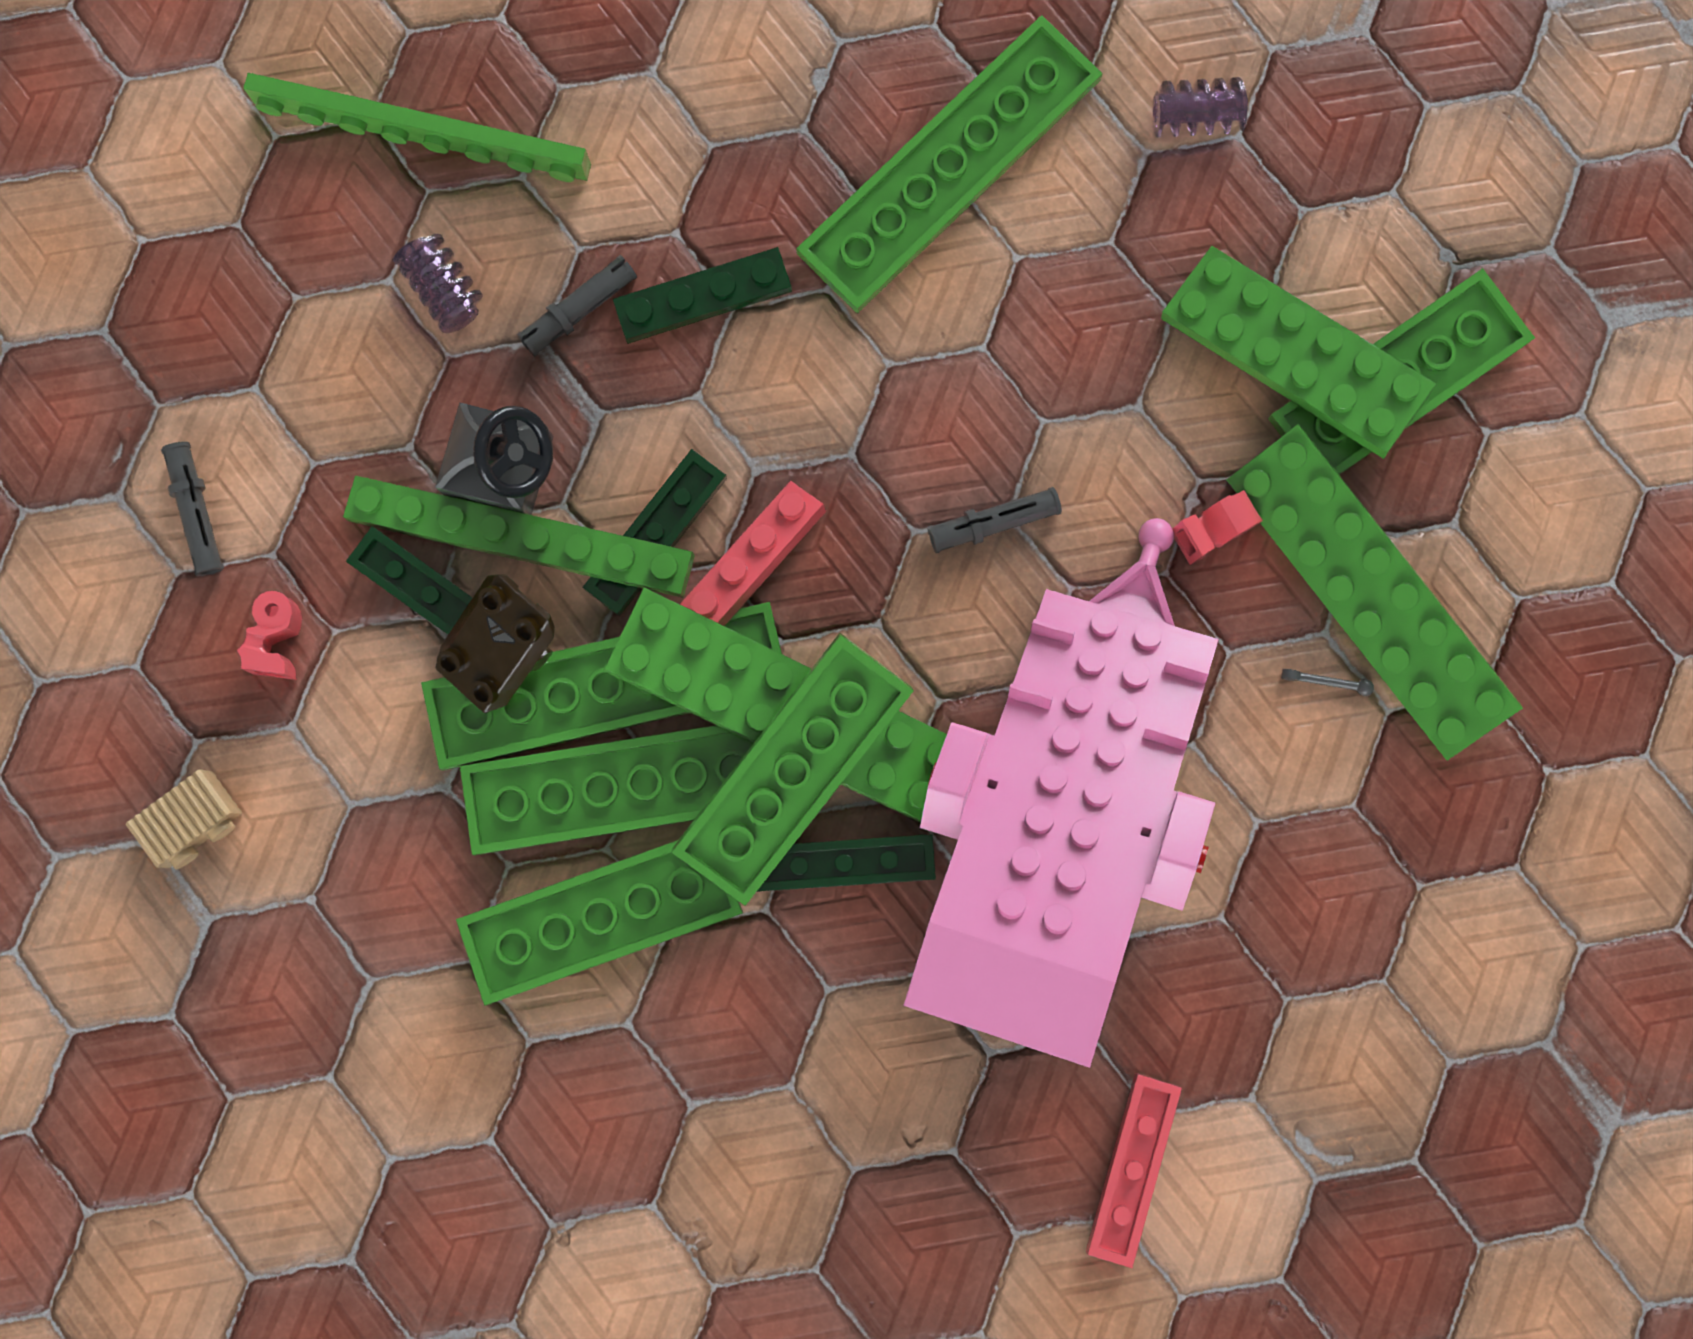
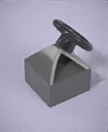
M460 402L435 488L445 496L532 515L539 487L545 482L552 466V441L554 436L541 418L526 408L506 406L492 411Z

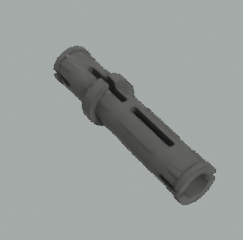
M619 255L607 267L586 281L557 305L552 302L547 306V312L523 331L517 334L518 338L535 357L562 334L568 336L572 333L575 324L612 297L621 288L637 278L636 273L629 263L625 262V259Z
M189 442L171 443L163 446L161 449L171 481L168 491L170 497L176 499L195 569V576H207L221 572L224 566L221 563L212 524L210 523L202 493L206 487L204 480L198 478L190 450L191 445Z
M1051 487L1048 490L1011 500L975 512L974 509L964 511V516L934 526L930 525L927 529L935 553H940L942 550L971 541L976 545L984 542V537L1053 515H1060L1062 508L1055 488Z

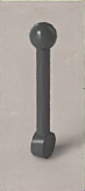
M1292 669L1282 670L1281 679L1303 681L1356 690L1362 696H1369L1374 691V684L1368 679L1355 682L1302 673Z

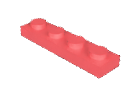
M790 481L680 605L725 626L826 513L824 504Z
M1135 1073L1086 1248L1088 1255L1133 1268L1182 1088L1180 1086Z

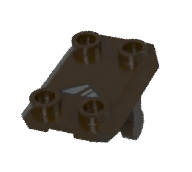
M490 575L485 578L442 643L435 666L439 673L483 713L506 706L527 675L541 668L553 653L548 648V645L554 638L555 628L550 614L538 603L534 604L517 589L519 586L507 575Z

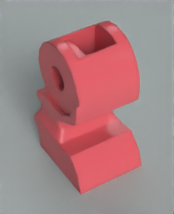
M1243 490L1218 501L1203 511L1199 518L1194 514L1183 519L1173 528L1174 539L1189 565H1192L1205 557L1215 547L1221 548L1263 520L1253 506L1248 494Z
M266 591L255 599L252 606V615L257 625L246 629L244 643L237 649L241 657V669L253 675L297 680L296 670L291 661L279 653H271L274 644L299 635L302 623L301 611L298 605L283 593Z

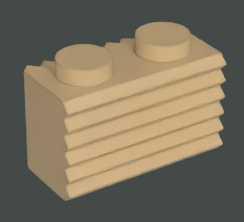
M199 769L193 775L180 782L178 786L172 788L171 791L165 793L163 797L157 799L155 803L142 810L140 814L127 821L126 826L156 868H170L173 866L177 870L192 862L199 855L196 848L210 839L212 842H216L232 832L236 827L232 821L242 815V811L237 807V804L232 800L212 771Z

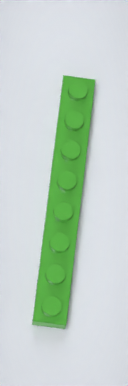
M247 73L243 88L258 110L272 116H281L282 112L297 115L299 119L312 125L321 126L324 122L339 125L343 130L356 135H364L365 131L381 134L384 139L396 144H406L408 140L421 143L425 148L436 153L447 154L449 150L465 153L466 157L480 163H489L492 159L505 162L510 168L520 172L530 173L532 169L549 172L551 177L564 182H573L574 178L587 181L591 169V162L585 148L253 73Z
M356 475L343 515L349 522L642 589L645 587L651 591L684 598L695 557L692 551Z

